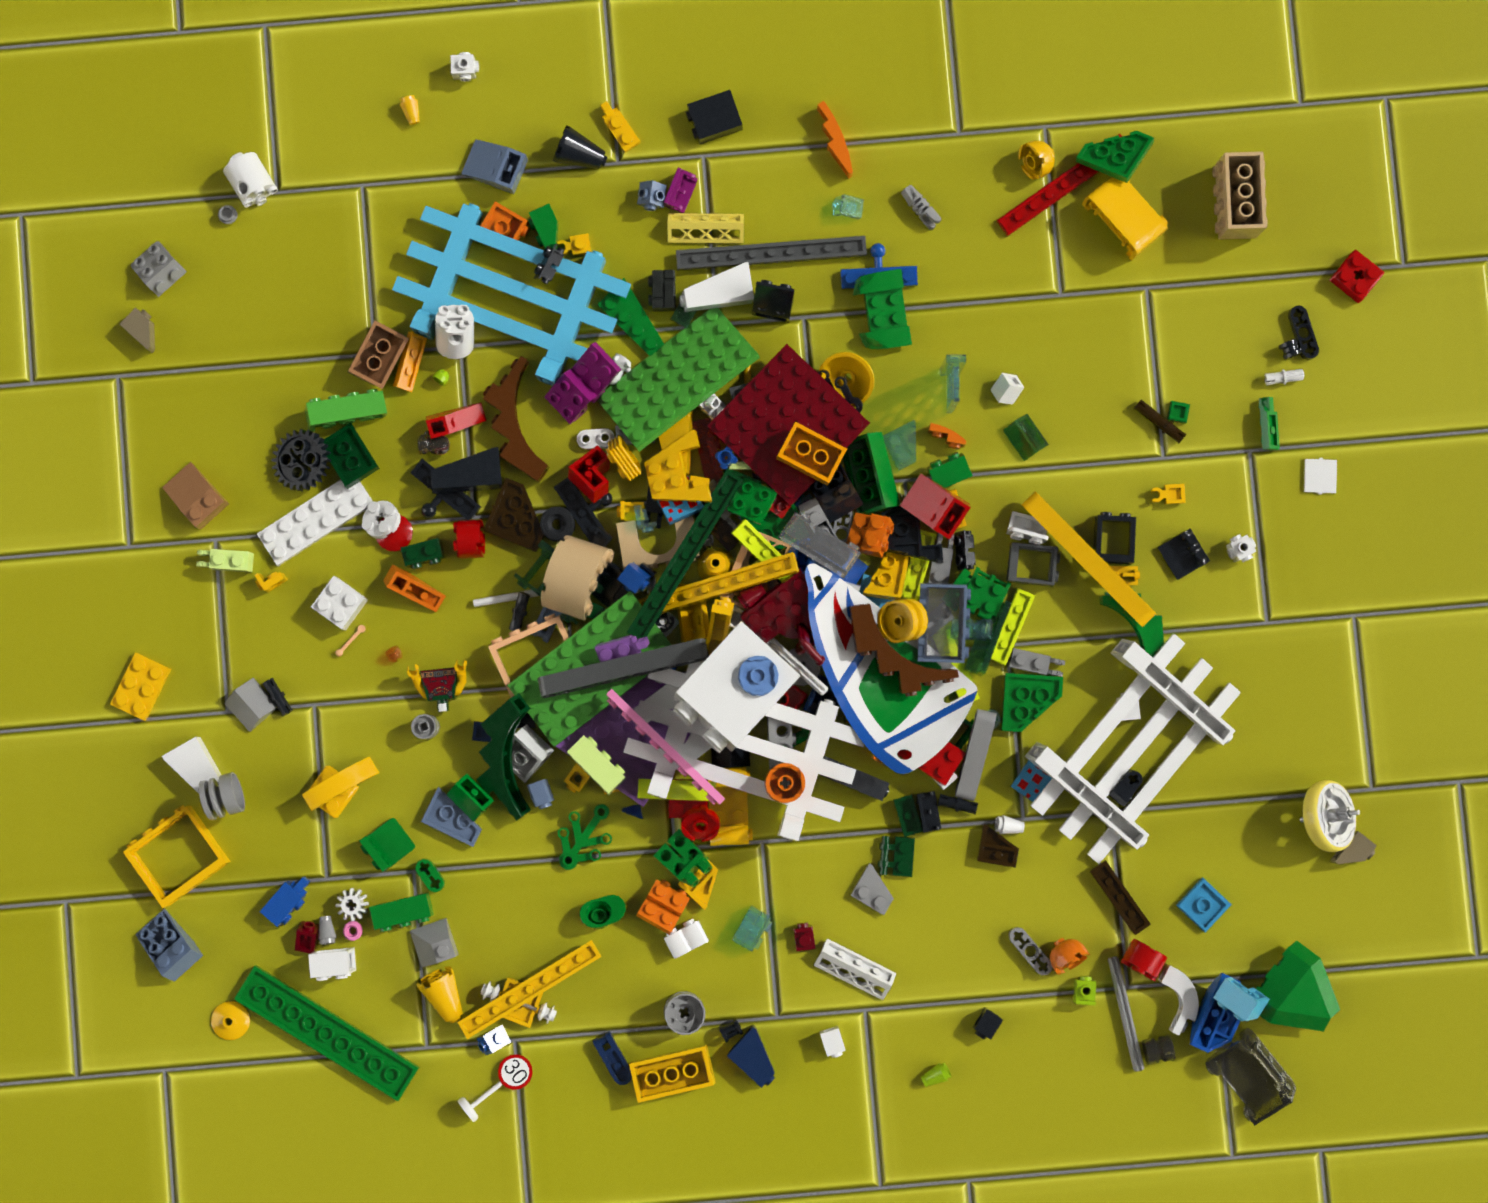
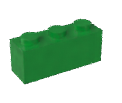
M429 892L369 907L374 930L380 929V932L392 930L391 926L399 924V928L411 925L410 921L418 920V923L430 920L429 917L434 915Z

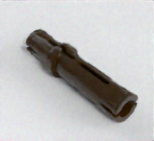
M1142 399L1134 407V410H1137L1160 428L1163 434L1166 433L1178 444L1187 435L1177 428L1172 420L1168 421Z

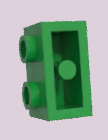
M958 452L948 455L946 460H935L927 467L931 480L944 488L973 476L965 455Z
M468 774L456 782L447 793V796L473 822L494 801Z

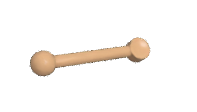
M359 625L357 632L341 649L336 650L338 657L343 655V651L360 633L365 632V626Z

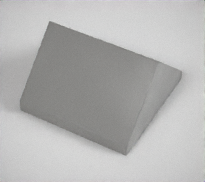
M255 678L250 679L235 689L224 703L249 732L277 709L275 703L271 702L270 695Z

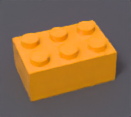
M795 422L776 459L828 486L847 448Z

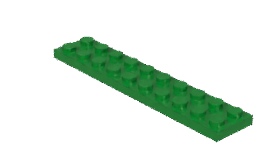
M257 965L253 967L234 998L237 1002L396 1101L400 1100L419 1069V1066Z

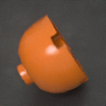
M1061 938L1054 943L1055 947L1050 953V963L1056 974L1059 975L1065 973L1063 970L1065 968L1071 970L1087 959L1086 955H1090V953L1078 940H1065Z

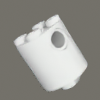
M240 152L233 155L223 170L245 208L253 204L257 206L263 205L267 202L266 198L269 195H273L278 191L267 170L254 152L245 154Z
M443 305L438 309L435 318L436 348L442 356L450 359H460L468 356L474 348V317L467 305Z

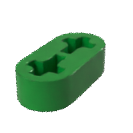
M429 859L419 860L416 864V872L431 892L441 891L445 886V880L434 863ZM422 862L424 864H429L428 871L430 872V875H428L426 871L420 870V868H422ZM431 876L435 880H440L439 888L431 886L433 883L430 878Z

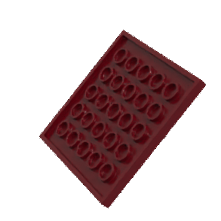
M786 344L707 425V428L791 507L816 481L776 459L794 423L797 422L847 448L865 430L870 422Z

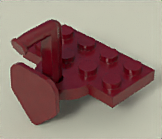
M799 568V572L788 576L759 599L751 608H747L742 612L740 618L765 643L769 642L779 633L790 639H799L795 646L796 653L801 655L806 652L815 661V664L820 666L824 663L825 657L820 655L813 647L815 643L809 621L808 587L805 573Z

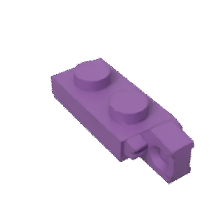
M629 635L597 644L595 650L600 662L641 653V649L647 648L650 642L647 636L637 639L636 636Z

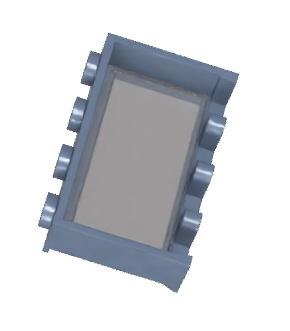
M920 583V603L927 612L928 625L925 633L918 639V661L964 663L965 658L969 657V647H965V639H969L970 627H966V620H970V608H966L967 600H971V589H967V584Z

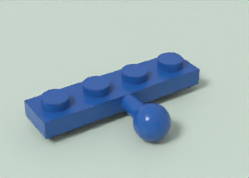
M880 243L872 245L870 253L875 260V268L841 269V289H854L856 279L861 276L895 269L902 270L904 286L918 285L917 266L882 267L885 247Z

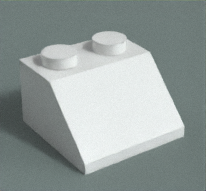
M527 724L515 733L511 755L513 772L524 783L529 780L554 751Z

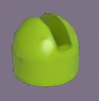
M440 369L435 372L432 378L438 384L445 386L449 380V373Z

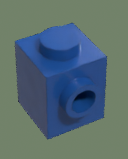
M633 562L626 566L617 580L624 584L623 587L628 592L638 593L644 592L647 589L651 576Z

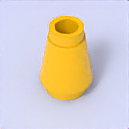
M414 95L401 98L399 105L409 125L419 123L418 99H415Z

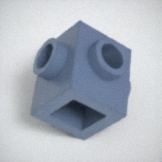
M653 180L640 182L637 204L643 206L647 211L664 208L667 185Z

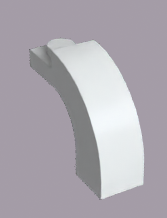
M1165 964L1158 981L1172 988L1177 994L1179 1008L1169 1030L1180 1035L1188 1025L1187 1019L1194 1022L1196 1020L1199 1008L1198 995L1193 983L1183 972Z

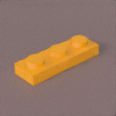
M408 332L407 338L409 340L402 351L393 387L412 392L427 338L414 332Z

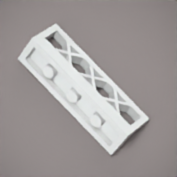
M826 939L821 953L814 964L815 967L881 1000H884L896 976L895 972L829 939ZM822 958L830 961L831 964L827 965L821 962ZM840 968L848 970L849 973L841 972ZM856 977H862L866 982H861ZM874 986H880L884 988V991L881 992L875 989Z

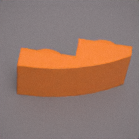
M930 423L928 433H931L932 437L943 438V436H947L945 444H949V447L953 449H960L966 445V440L956 432L944 426Z

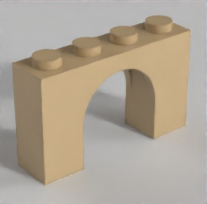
M693 515L675 523L676 542L670 551L661 555L650 554L641 547L635 520L616 523L623 568L625 569L628 564L633 562L638 566L645 563L652 569L659 568V564L666 563V566H668L694 524Z

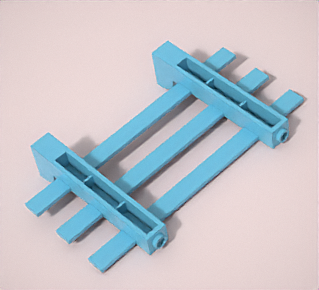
M471 203L469 205L463 204L457 218L425 206L420 220L452 233L444 253L414 241L410 243L406 253L407 256L438 267L430 288L397 276L392 288L395 292L424 302L422 308L416 312L410 324V328L416 334L434 340L436 335L435 318L439 307L443 305H467L473 314L474 322L547 349L546 356L541 360L535 376L540 382L553 386L562 375L568 358L578 361L588 349L574 343L582 323L611 334L613 333L617 319L592 310L588 306L596 287L626 299L631 284L602 273L606 263L602 253L594 250L592 252L587 251L582 265L565 258L562 259L559 267L554 264L551 265L552 268L557 270V273L576 279L569 298L566 300L465 261L473 241L536 265L541 263L544 258L542 256L544 250L479 226L483 213L479 210L480 207ZM462 276L561 314L562 316L554 335L452 297L451 294L458 277Z

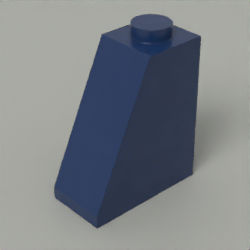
M753 1024L731 1048L727 1056L762 1088L764 1085L768 1086L774 1080L775 1070L759 1032Z

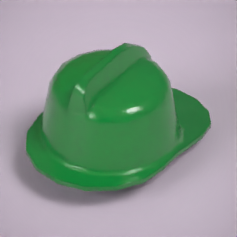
M607 895L586 902L581 907L580 919L588 927L603 929L619 921L624 916L626 904L622 898L616 895Z

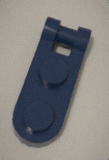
M607 1031L603 1037H597L592 1040L614 1081L619 1085H626L632 1079L630 1066L612 1033ZM609 1043L611 1048L605 1051L603 1045Z

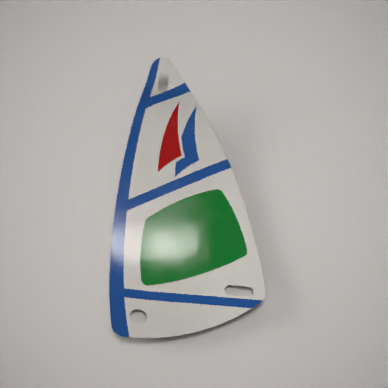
M809 564L805 569V579L808 587L809 621L816 650L825 657L822 667L844 715L864 745L894 772L899 774L910 773L933 758L950 741L966 718L977 694V687L958 670L959 677L954 678V682L942 683V680L935 681L934 685L923 686L928 691H917V695L905 696V693H900L897 671H894L895 675L883 676V673L877 672L875 651H872L871 655L861 656L860 653L855 652L849 606L869 603L877 627L878 613L881 608L836 575L817 564ZM820 575L824 585L820 591L817 589L813 579ZM885 639L897 653L912 663L934 669H957L949 662L918 661V639L901 643H893ZM927 644V655H940ZM958 689H966L967 692L962 697L950 703L944 702L945 696ZM900 750H908L912 753V756L907 760H903L897 756V753Z

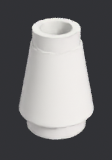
M1004 815L996 817L995 831L999 832V834L1024 832V822Z

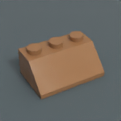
M374 320L348 373L383 389L409 338Z

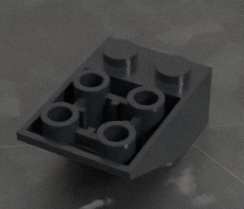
M768 280L757 281L752 315L789 323L795 289H792V286L788 284H780L778 286L773 285V282Z
M841 464L837 467L828 486L817 480L810 486L830 523L864 505Z

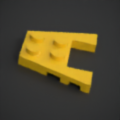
M691 430L644 462L653 500L712 502L708 484L689 489L681 453L700 448L696 430Z

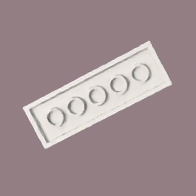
M339 480L257 533L276 565L280 566L367 510L368 505L373 500L361 482L347 489L343 482Z

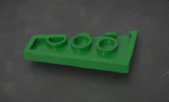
M631 288L626 299L609 292L597 304L608 316L617 319L616 324L648 356L653 355L664 345V342Z

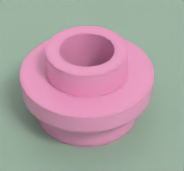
M356 921L346 923L343 928L345 938L351 941L359 939L363 933L361 924ZM351 927L356 928L355 934L350 932Z

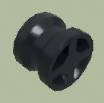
M1297 339L1279 345V349L1283 351L1284 360L1302 353L1301 349L1297 346Z

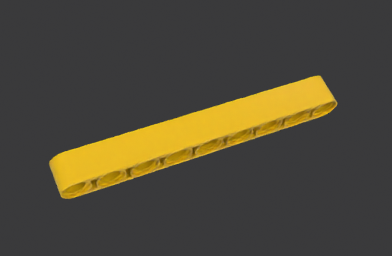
M1036 491L1021 504L1142 627L1157 614Z

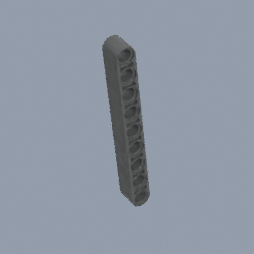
M701 638L541 676L537 680L541 698H549L704 661L709 657L706 640Z

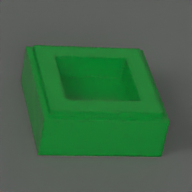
M1170 401L1167 420L1186 424L1190 404Z

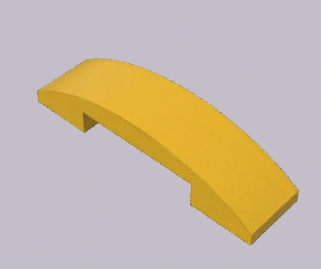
M369 756L303 793L302 797L312 812L352 787L379 774V771Z

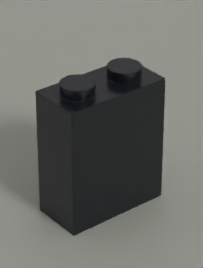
M731 90L687 104L688 111H685L688 122L692 121L694 126L691 129L695 140L698 139L700 144L743 130V124Z

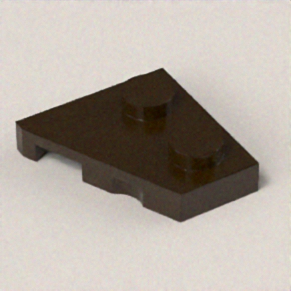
M983 824L977 861L1016 868L1019 848L988 825Z

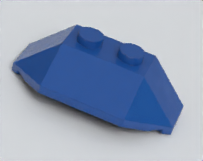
M1222 972L1207 988L1198 1008L1196 1020L1192 1022L1190 1045L1207 1053L1231 1042L1240 1023V1020L1234 1017V1013L1231 1010L1223 1009L1217 1004L1218 1001L1213 998L1225 978H1230V976Z

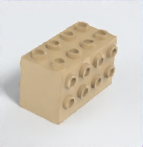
M1263 152L1224 153L1215 166H1213L1212 174L1213 178H1216L1213 194L1217 197V203L1214 205V214L1217 215L1218 220L1215 223V233L1218 234V240L1257 238L1267 228L1266 180L1264 177L1265 161Z

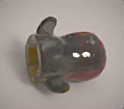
M428 430L418 436L420 455L427 454L428 452L442 455L447 453L450 448L449 440L445 436L431 439Z

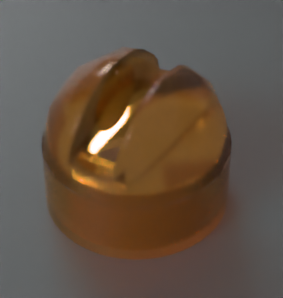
M398 646L391 647L385 653L391 662H397L396 659L398 658L402 659V651Z

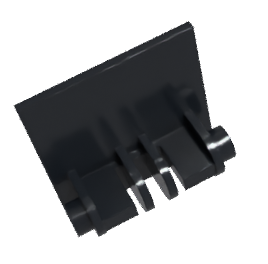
M1191 528L1158 547L1177 580L1210 561Z

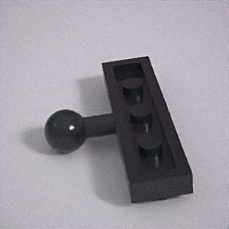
M422 458L410 473L428 487L427 477L431 476V470L435 468ZM464 492L436 494L430 503L422 506L421 513L426 518L434 517L436 507L444 500L465 519L472 520L482 507Z
M567 477L555 485L554 489L588 540L592 543L597 527L600 526L604 529L593 511L600 506L610 505L612 503V495L608 492L597 502H592L588 505L577 487Z

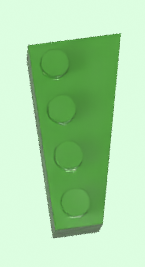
M371 389L367 390L365 394L352 392L348 393L346 397L333 395L329 396L327 400H321L320 398L310 399L306 403L305 414L308 430L314 432L316 431L315 427L321 426L324 429H329L339 422L341 425H347L350 422L354 423L356 422L355 419L358 418L362 422L386 417L387 409L383 391Z

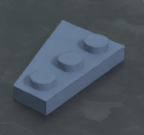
M440 787L437 788L421 822L474 847L482 828L475 821L473 822Z

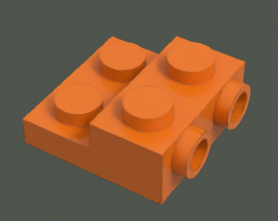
M496 201L480 225L518 241L522 236L526 237L530 230L528 220Z
M855 512L846 546L851 548L853 552L883 558L884 552L888 550L889 534H892L894 530L893 521L887 516L877 514L866 515Z
M656 879L636 916L670 935L690 898L687 897L688 894L684 890L671 888V884L668 881Z

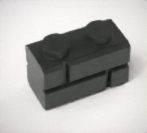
M653 270L652 276H648V286L652 287V295L648 296L649 306H652L654 312L676 311L675 270Z

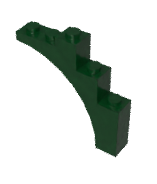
M519 693L508 699L480 724L492 740L479 751L483 760L487 762L490 768L477 778V781L487 794L494 791L498 799L505 805L516 821L531 811L517 786L512 767L511 755L514 735L520 721L531 709Z

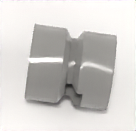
M422 714L414 718L411 729L413 734L419 739H432L439 733L440 724L433 715Z

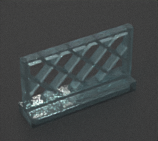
M946 355L940 367V376H947V413H953L959 403V375L966 364V355Z

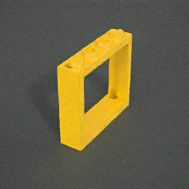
M182 805L180 808L174 810L175 814L172 817L168 818L167 816L160 820L158 827L154 830L150 828L142 834L143 838L138 841L136 839L131 841L127 845L128 848L123 851L162 908L169 907L231 862L192 806L184 807ZM188 815L218 859L167 896L136 852Z

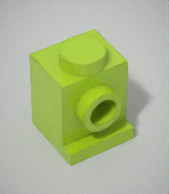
M1080 976V979H1075L1073 1002L1082 1005H1096V981L1092 980L1091 976ZM1085 987L1089 988L1088 994L1083 993Z

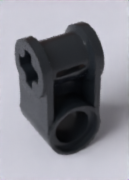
M1129 769L1108 796L1124 807L1141 785L1142 775L1135 770ZM1132 775L1134 776L1136 781L1130 782V779L1128 777Z

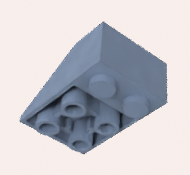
M475 139L461 174L514 195L528 158L526 154L509 147Z
M163 909L135 934L161 976L174 982L203 956L195 942L166 909Z

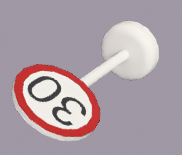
M518 1054L504 1058L498 1068L500 1081L472 1104L464 1097L457 1100L468 1117L475 1122L478 1119V1114L473 1108L502 1085L512 1090L525 1087L531 1081L533 1075L530 1061Z

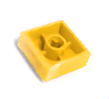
M617 435V437L608 441V448L606 449L608 454L606 455L612 464H617L619 468L617 471L620 476L631 481L638 474L641 475L640 462L623 438Z
M330 765L325 766L309 789L335 775L338 771ZM359 786L352 787L319 808L333 818H338L359 789Z

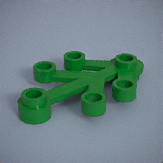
M599 804L595 807L594 817L583 833L581 832L579 821L581 818L580 814L577 811L569 814L568 818L572 822L575 845L572 849L570 848L568 840L569 829L566 827L560 828L558 830V837L561 838L563 853L559 857V863L562 868L571 870L577 866L578 862L587 860L597 861L601 858V852L598 849H593L590 853H578L582 847L597 844L608 845L612 842V836L609 833L589 838L600 820L606 819L609 816L608 806ZM600 808H603L605 810V814L603 816H600L598 814V810ZM573 813L578 815V819L576 821H573L571 819V815ZM562 829L567 831V835L565 837H562L560 835V831ZM605 835L610 837V841L607 843L603 841V836ZM594 851H597L599 853V857L597 859L592 857V853ZM567 856L572 858V862L570 864H567L565 862V858Z

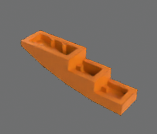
M823 100L817 105V111L825 120V123L822 124V130L831 141L827 144V150L850 179L853 170L844 136L834 115Z

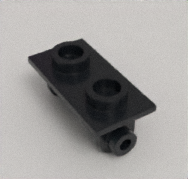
M550 244V246L545 248L542 254L544 258L541 263L537 264L534 270V279L542 278L541 282L547 285L552 281L557 271L551 265L554 264L559 267L564 257L563 253L565 250L560 247L555 249L557 244Z
M965 530L955 532L954 545L956 546L955 563L957 570H963L964 568L967 570L974 569V565H976L975 552H968V548H974V534L971 531Z

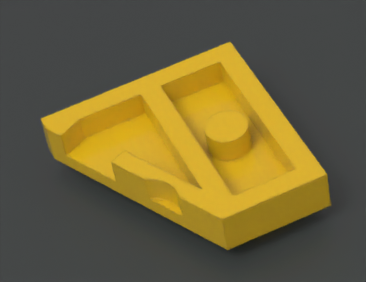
M711 861L709 863L713 868L707 874H704L700 869L694 874L700 880L694 888L681 881L678 883L704 910L707 908L718 868Z

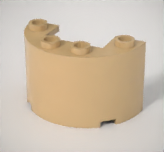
M566 535L564 536L565 541L560 540L547 566L543 580L546 589L541 591V605L585 621L587 615L589 616L593 609L590 594L597 587V577L599 574H602L604 568H607L608 563L612 562L614 552L612 549Z

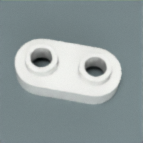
M606 428L583 430L577 435V443L584 450H591L597 445L601 449L608 448V441L614 439L615 436L611 430ZM608 435L609 439L607 441H603L602 436ZM588 436L590 440L586 443L583 442V437Z

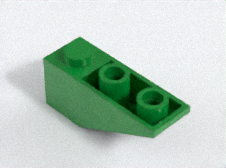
M550 204L529 212L530 219H528L531 229H536L538 233L536 239L539 246L546 248L550 244H557L559 224Z

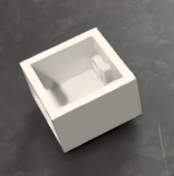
M333 576L311 608L340 629L347 630L368 599L338 577Z
M355 947L319 950L308 954L310 978H316V981L328 980L332 976H336V979L348 978V976H351V973L356 971Z

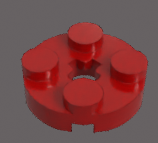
M699 805L697 808H692L682 815L681 829L688 839L693 841L701 839V842H706L718 835L720 828L719 816L713 810L708 809L706 805ZM697 823H704V826H697Z

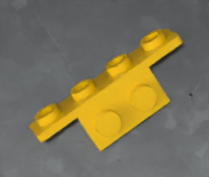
M679 584L678 587H681V586H684V585H688V584ZM706 601L677 609L681 642L701 638L707 639L709 618Z

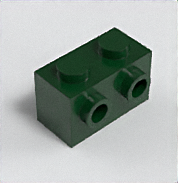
M439 538L401 547L404 564L406 567L411 568V570L421 568L422 564L429 563L434 565L441 563L442 559H446L442 542Z

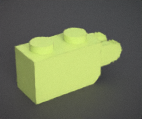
M220 549L197 550V554L200 556H210L209 562H196L198 567H209L213 570L253 571L254 553Z

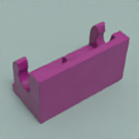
M678 167L664 200V206L679 213H685L698 178L695 177L696 175Z

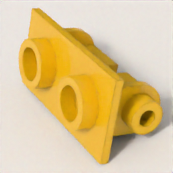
M1110 566L1128 585H1138V579H1140L1138 566Z

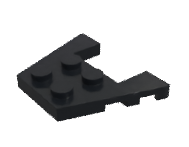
M901 506L881 513L882 516L890 517L894 523L893 533L889 534L888 538L889 546L887 552L943 563L942 544L922 546L920 520Z
M599 526L595 531L592 543L606 547L613 537ZM613 562L608 563L607 568H604L602 574L598 575L596 580L598 582L594 592H591L593 596L607 607L628 593L623 587L624 584L617 580L623 570ZM642 563L639 566L651 578L656 576L657 572L647 564Z

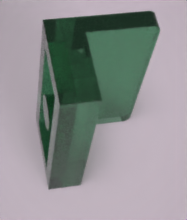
M1028 414L1018 418L1003 430L1024 461L1049 445Z

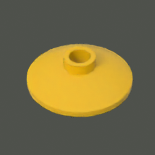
M227 1001L216 1007L211 1017V1025L214 1032L220 1038L235 1040L247 1032L250 1025V1015L246 1007L241 1003ZM227 1018H230L232 1020L231 1025H228L226 1023Z

